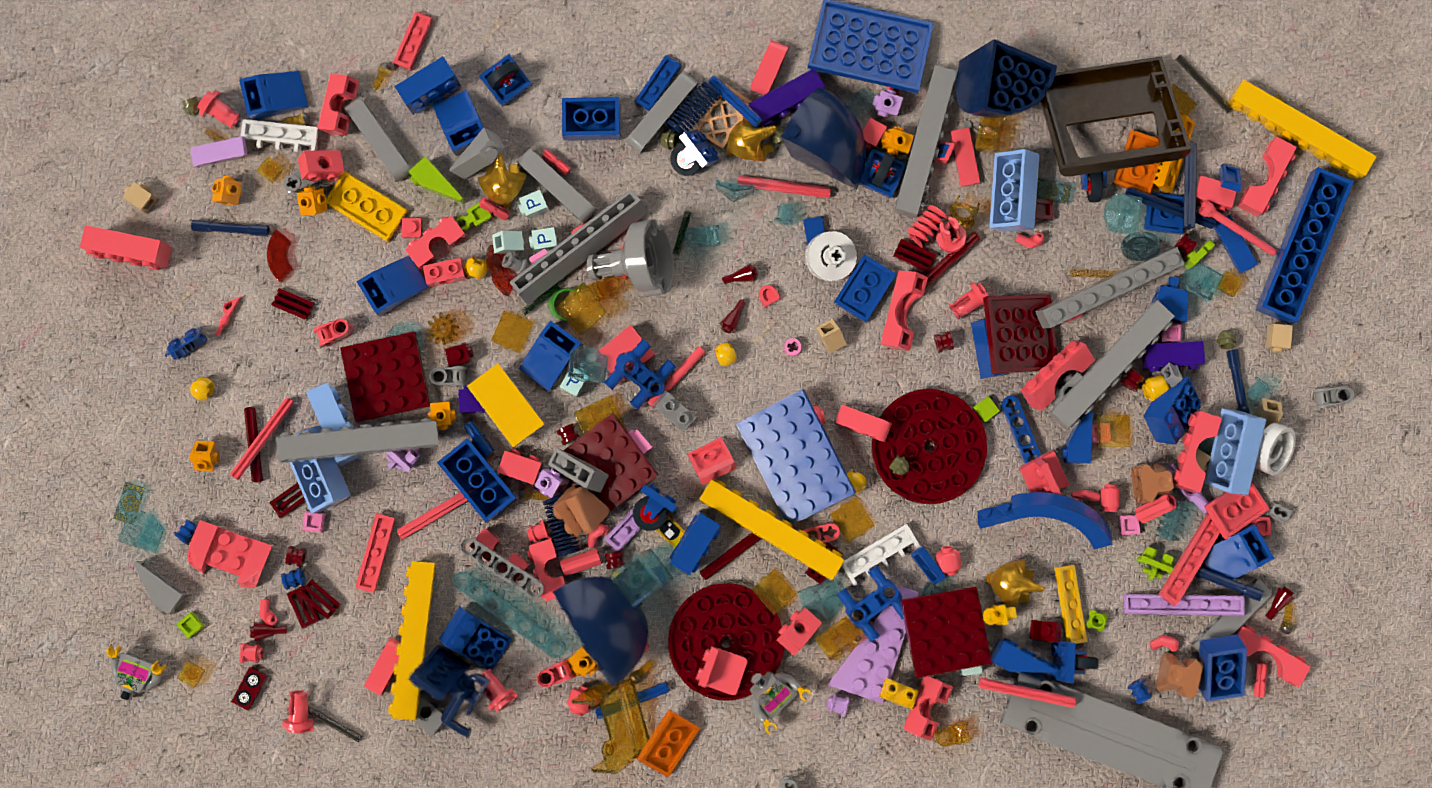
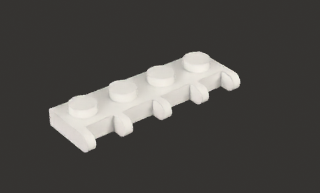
M243 119L241 136L245 137V142L246 140L257 141V148H262L263 142L276 143V150H281V144L294 145L295 152L300 151V146H309L311 151H317L319 129L312 126Z
M905 524L844 560L842 567L853 586H856L857 582L854 577L864 571L868 577H871L868 574L869 568L881 561L886 568L889 566L886 558L896 552H899L903 558L905 556L903 548L913 543L918 549L920 545L909 526Z

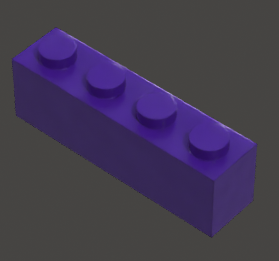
M811 69L750 102L748 106L762 119V123L759 124L758 128L762 126L768 127L774 123V119L778 117L782 119L788 116L790 111L795 108L798 109L813 91L818 88H825L816 70Z

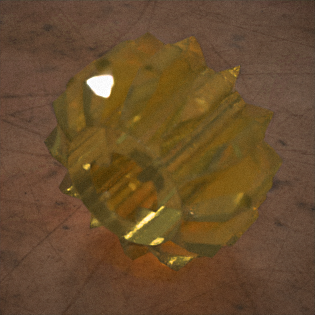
M442 312L439 313V319L433 315L434 323L431 321L427 323L432 326V328L426 329L428 333H432L429 338L431 340L435 339L436 344H439L442 340V344L447 345V339L453 343L454 340L451 336L458 337L459 335L454 332V330L460 329L459 325H454L457 319H451L449 313L445 318ZM441 325L445 326V333L441 331Z

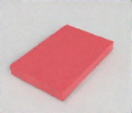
M1252 481L1248 495L1233 494L1225 491L1204 506L1224 539H1228L1270 510Z

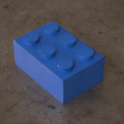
M442 56L394 87L411 113L419 114L429 104L439 102L445 94L455 92L461 84Z
M619 97L562 98V137L564 141L621 140Z
M697 511L667 561L688 575L692 572L695 573L700 566L698 561L701 556L705 557L711 548L709 543L712 539L716 540L720 534V524Z
M1238 634L1200 640L1199 661L1202 662L1203 669L1198 689L1206 702L1245 696L1247 647Z

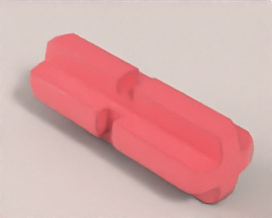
M546 149L542 153V159L551 166L554 165V168L562 175L566 176L570 172L571 168L561 159L558 160V157L551 151Z
M486 197L480 200L479 206L490 213L493 212V215L502 220L509 218L510 211L499 204L496 205L495 202Z
M1257 663L1255 665L1256 681H1254L1253 695L1265 697L1266 682L1264 681L1267 679V665Z

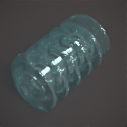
M1176 501L1177 508L1162 515L1165 519L1159 520V523L1163 527H1157L1156 529L1161 534H1155V536L1169 541L1180 540L1175 534H1182L1178 526H1184L1185 524L1180 519H1187L1182 513L1189 512L1184 503Z

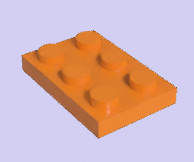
M1130 130L1123 151L1159 146L1158 138ZM1160 163L1117 169L1112 184L1125 189L1132 187L1150 194L1154 184L1153 180L1156 178L1155 173L1158 172L1157 167L1160 166Z
M668 709L637 759L669 778L700 730V727Z

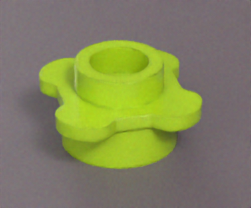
M1095 610L1089 611L1086 627L1095 628L1097 631L1102 632L1108 619L1105 613H1097Z

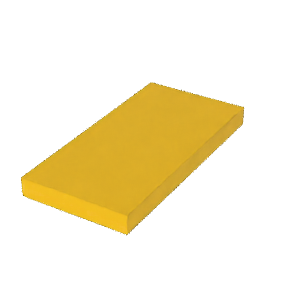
M345 171L326 198V205L388 243L402 223V218H405L409 212L406 208Z
M499 363L495 364L467 386L513 448L545 425Z

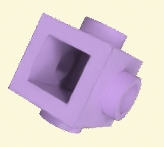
M885 89V92L881 91L879 95H875L872 105L875 106L874 110L878 111L877 115L888 118L891 115L897 117L903 97L897 96L895 91ZM884 101H888L890 105L885 106Z
M554 468L543 469L538 474V480L534 486L540 489L541 494L553 498L563 495L570 480Z

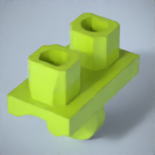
M1146 547L1142 555L1137 556L1136 561L1150 566V568L1144 566L1142 572L1147 573V580L1152 581L1154 577L1159 579L1162 577V573L1157 572V569L1167 574L1172 572L1175 557L1163 554L1160 562L1155 561L1154 558L1157 550Z

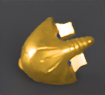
M746 118L742 119L729 133L728 146L726 148L727 155L765 162V156L774 150L771 142L760 145V142L775 133L778 127L762 126L758 128L754 127Z
M500 153L494 161V166L486 167L487 172L485 176L478 177V181L482 190L491 201L508 210L511 207L510 202L516 198L523 186L526 173H520L518 164L508 165L507 171L503 154Z
M1025 560L1003 564L993 573L986 575V582L991 584L994 593L1003 602L1011 607H1015V609H1017L1018 603L1029 602L1030 593L1028 592H1043L1045 590L1044 586L1032 581L1034 571L1025 567Z

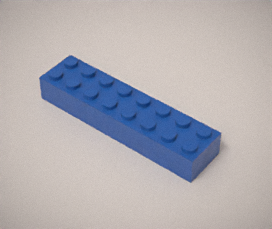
M1320 167L1310 172L1255 308L1256 311L1289 325L1298 322L1354 181Z

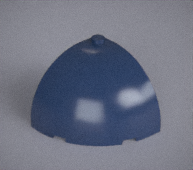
M993 39L959 60L956 79L958 105L966 113L985 118H1001L1019 114L1036 105L1045 96L1048 88L1053 83L1057 66Z
M818 88L796 110L781 138L792 158L857 190L865 170L867 153L861 125L853 111L841 98L826 88Z
M601 576L578 579L554 590L553 593L560 607L567 615L572 628L592 660L600 668L603 676L612 687L622 681L640 661L648 641V623L640 607L643 603L637 594L634 596L622 582Z

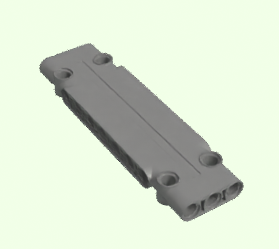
M1026 672L1017 673L1013 684L1040 690L1041 685L1047 684L1049 687L1048 692L1075 697L1076 704L1074 708L1009 694L1001 716V724L1164 788H1211L1222 756V747L1066 686L1052 683ZM1029 721H1034L1035 728L1031 731H1028L1027 723ZM1194 740L1195 747L1189 750L1188 743ZM1178 777H1181L1182 784L1176 787L1174 782Z

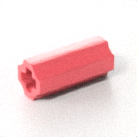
M1168 493L1153 500L1152 503H1146L1135 509V516L1143 524L1176 509V500L1174 496Z
M593 549L561 560L560 564L564 576H568L600 565L602 561L598 550Z

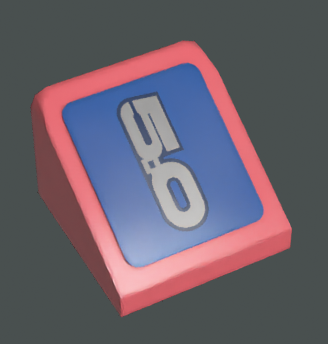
M940 143L937 148L939 149L938 156L934 161L943 165L947 164L955 147L954 143Z

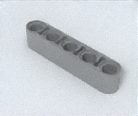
M683 71L631 132L626 142L640 154L643 153L666 126L667 120H670V117L676 114V111L695 91L699 83Z
M358 97L344 108L396 182L407 176L411 168L362 99Z
M530 148L516 162L582 224L586 223L597 211L591 203Z
M466 538L461 542L460 549L466 556L528 596L537 598L544 594L545 585L541 580L479 540ZM469 541L475 544V549L472 552L466 550V544ZM486 551L491 554V560L488 563L482 560V555ZM501 562H505L508 566V570L505 573H501L498 569ZM517 573L524 575V581L521 584L515 581ZM534 583L539 584L541 587L539 594H533L531 591V586Z
M1256 578L1249 585L1264 591L1261 601L1259 602L1244 596L1245 616H1217L1193 640L1191 645L1199 652L1200 640L1233 635L1272 595V592Z

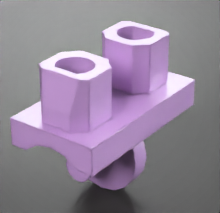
M413 449L408 453L404 450L386 452L388 454L386 459L391 462L388 468L391 470L396 467L399 471L404 469L407 473L417 466L418 463L416 461L420 456Z

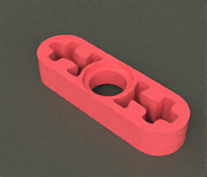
M833 523L803 529L806 533L815 531L818 536L817 540L823 543L836 540L840 534L838 526ZM828 527L836 530L833 538H830V535L823 536L825 540L821 541L819 528H822V532L828 531Z

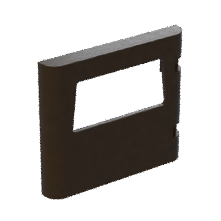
M1162 56L1056 72L1051 87L1048 88L1045 96L1040 100L1062 176L1070 177L1174 161L1186 157L1191 151ZM1152 113L1155 119L1159 146L1080 158L1066 127ZM1179 128L1180 132L1173 133L1174 130Z

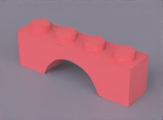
M1277 136L1269 142L1262 156L1269 168L1268 179L1262 186H1250L1245 189L1237 207L1256 217L1267 212L1271 196L1274 197L1279 189L1277 186L1279 180L1282 181L1287 174L1285 169L1288 163L1291 164L1296 156L1294 153L1297 148L1296 146Z
M898 272L881 345L891 349L910 351L914 332L907 325V312L910 305L917 298L924 296L928 277L917 272Z
M1073 340L1059 354L1054 356L1045 367L1040 369L1039 373L1029 380L1020 391L1030 407L1043 411L1055 399V386L1059 377L1069 370L1083 373L1095 359L1085 343Z
M1202 411L1195 412L1190 416L1188 421L1189 431L1183 438V444L1185 445L1177 459V462H1179L1178 469L1174 471L1172 476L1174 487L1192 493L1201 492L1206 473L1197 464L1196 450L1203 440L1217 437L1222 420L1221 417Z
M1240 626L1233 635L1238 634L1247 647V657L1257 651H1266L1276 662V676L1293 686L1300 687L1311 668L1305 664L1306 660L1298 655L1293 657L1288 654L1290 650L1281 645L1278 647L1273 645V640L1264 635L1258 636L1255 634L1256 630L1250 626Z

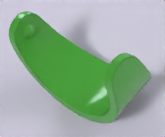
M565 288L557 290L550 296L548 307L555 318L568 322L569 320L557 314L554 302L558 294L563 291H570L578 294V291Z

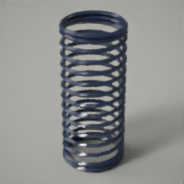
M702 81L696 92H693V95H690V98L684 101L682 107H679L676 114H673V117L667 120L666 125L679 136L685 132L684 130L690 131L687 127L693 129L690 124L695 126L693 121L698 123L696 118L701 120L699 115L704 117L702 112L707 113L705 109L710 110L708 106L712 107L711 103L715 104V101L719 100L720 94L710 84Z
M561 496L542 501L543 505H548L544 509H549L545 512L549 514L546 516L550 518L548 522H552L549 526H554L550 528V530H555L551 534H557L552 537L556 539L553 542L558 543L555 547H560L555 551H562L557 553V557L581 551L579 545L568 547L577 544L579 541L566 543L577 538H568L573 535L566 534V530L561 531L565 527L559 526L564 525L565 522L557 523L563 520L556 519L552 511L554 507L551 506Z

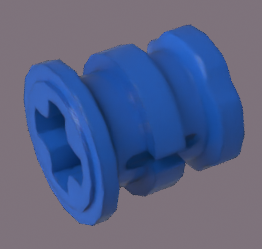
M186 519L185 525H181L179 527L180 530L178 532L175 531L173 534L183 543L189 545L188 540L192 539L197 526Z
M300 567L297 568V571H289V574H281L282 583L286 590H289L290 587L296 588L299 584L302 586L306 585L305 575Z
M1144 678L1138 679L1127 686L1128 689H1132L1133 692L1131 694L1133 697H1136L1137 704L1152 698V694L1148 692V686L1144 685Z

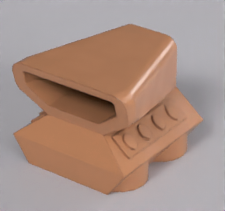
M1160 463L1152 464L1151 467L1148 464L1132 466L1131 478L1134 499L1137 504L1152 503L1154 499L1171 493L1173 490L1172 474Z
M575 485L567 489L553 505L555 517L560 520L562 519L565 522L566 532L574 535L576 538L582 531L585 533L593 532L610 512V509L583 486L577 488Z
M1164 653L1162 655L1156 689L1163 692L1175 689L1177 695L1194 699L1197 695L1203 669L1202 662L1187 657L1180 661L1174 654Z

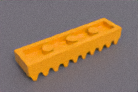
M1181 115L1190 142L1196 123L1187 115ZM1179 128L1174 130L1173 133L1180 132ZM1184 158L1161 162L1163 165L1157 167L1160 172L1155 173L1158 179L1153 180V183L1165 193H1172Z

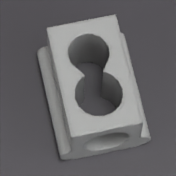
M1168 363L1161 370L1165 381L1170 384V387H1175L1182 380L1178 365L1174 366Z
M1272 501L1269 506L1270 510L1267 511L1266 515L1284 524L1288 522L1292 511ZM1277 508L1278 511H1283L1284 516L1275 514L1274 509Z

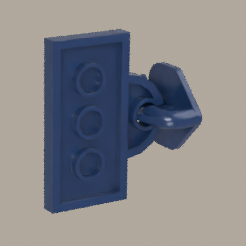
M437 645L411 673L408 680L417 688H422L431 697L440 701L447 694L452 695L451 701L441 716V721L468 739L472 728L461 725L453 720L464 700L471 703L465 714L469 716L482 698L491 680L476 673L468 676L466 671L470 664ZM475 681L483 686L479 692L475 690Z

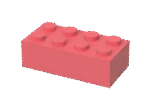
M87 225L84 227L80 248L86 250V254L93 255L92 257L99 259L108 258L118 263H123L124 261L138 267L143 265L160 271V268L167 269L172 249L171 246L160 240Z

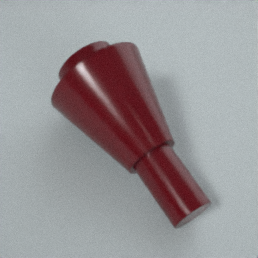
M750 263L734 272V274L722 277L723 283L727 284L734 281L755 282V278L758 277L757 269Z
M739 300L735 308L719 323L724 332L731 334V332L736 333L740 313L746 304L744 301Z
M1285 586L1282 589L1278 587L1272 607L1265 616L1272 620L1278 611L1295 599L1292 597L1294 593Z
M254 622V626H250V637L254 638L255 642L274 636V634H287V626L274 627L273 625Z

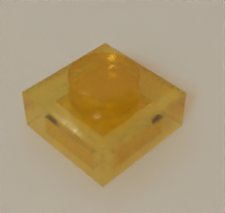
M267 156L256 171L273 184L284 168Z
M1225 271L1216 289L1230 297H1234L1243 280Z
M186 661L177 679L195 688L205 669L190 661Z

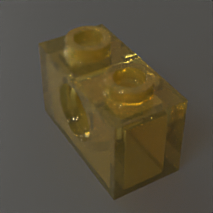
M1004 117L980 118L975 149L979 153L994 155L998 153Z
M845 616L815 638V641L830 661H836L844 655L843 652L847 649L855 648L862 638ZM837 637H844L843 643L835 644Z

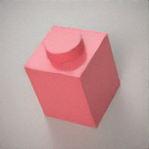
M872 118L869 119L863 130L867 150L871 148L876 149L883 133L887 129V126Z

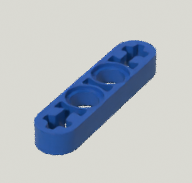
M1007 396L1002 400L1001 407L1022 460L1026 464L1030 462L1027 460L1030 455L1028 451L1024 453L1023 449L1033 446L1034 449L1030 450L1031 454L1037 457L1041 456L1018 398ZM1008 399H1010L1011 402H1015V405L1013 406L1014 412L1017 410L1019 411L1018 414H1014L1011 417L1009 416V413L1013 412L1010 407H1006ZM1015 417H1020L1023 421V425L1020 428H1016L1012 423ZM1022 435H1027L1030 438V443L1027 446L1020 443Z

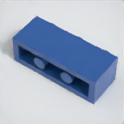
M982 319L971 322L980 379L1009 374L991 373L986 320Z

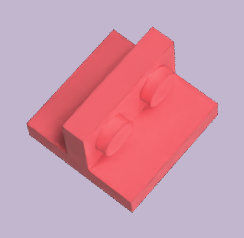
M722 437L687 454L702 485L710 482L711 479L714 480L737 469Z
M1053 450L1018 467L1030 493L1044 492L1062 495L1060 490L1070 485Z

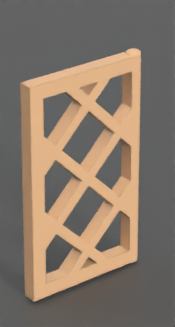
M725 84L742 101L746 102L747 104L752 102L751 100H749L748 98H746L745 96H743L742 94H740L739 92L735 91L727 84ZM720 95L719 100L712 104V107L709 108L710 110L707 111L695 130L701 131L700 129L703 124L710 122L711 132H701L706 136L707 140L723 149L728 142L729 133L744 117L737 110L736 113L725 115L723 105L729 103L722 101V96ZM720 105L722 115L711 118V112L715 106ZM737 116L734 126L728 128L726 118ZM723 119L725 129L714 131L712 121ZM726 132L727 136L721 144L716 140L715 134Z

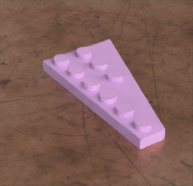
M902 586L898 587L903 597L902 600L918 596L919 592ZM893 606L883 609L872 623L880 636L874 641L869 642V639L864 634L827 685L880 703L884 702V699L880 698L879 695L885 678L891 680L906 633L904 619H901Z

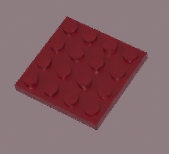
M1051 294L983 297L992 374L1039 372L1058 354L1055 327L1043 329L1035 312L1052 303Z
M416 332L340 347L355 422L430 407Z
M611 413L563 450L609 475L601 492L588 490L610 509V512L659 475L614 413ZM566 476V478L570 480L572 486L575 485L577 488L581 487L580 484L576 483L575 481L571 480Z
M977 586L900 600L915 678L992 664Z

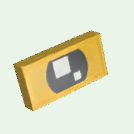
M668 514L665 523L656 530L674 548L685 533Z

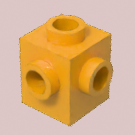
M894 126L893 129H886L882 135L881 142L883 143L881 148L887 149V153L892 155L909 154L914 135L904 132L905 129Z
M231 176L215 179L212 186V202L228 206L238 205L242 194L241 182L234 181L235 178Z
M312 185L303 187V191L297 192V202L301 215H317L327 211L326 196L323 188H315Z
M451 402L430 403L431 412H428V419L436 421L437 430H449V426H454L457 416Z
M195 440L190 452V462L193 463L194 470L214 471L216 464L220 461V454L216 450L215 441Z
M584 646L568 659L572 664V670L578 676L582 675L584 677L587 674L591 676L599 669Z

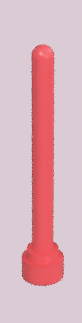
M1205 200L1200 205L1198 213L1202 216L1216 219L1271 256L1277 254L1275 248L1216 211L1213 203Z

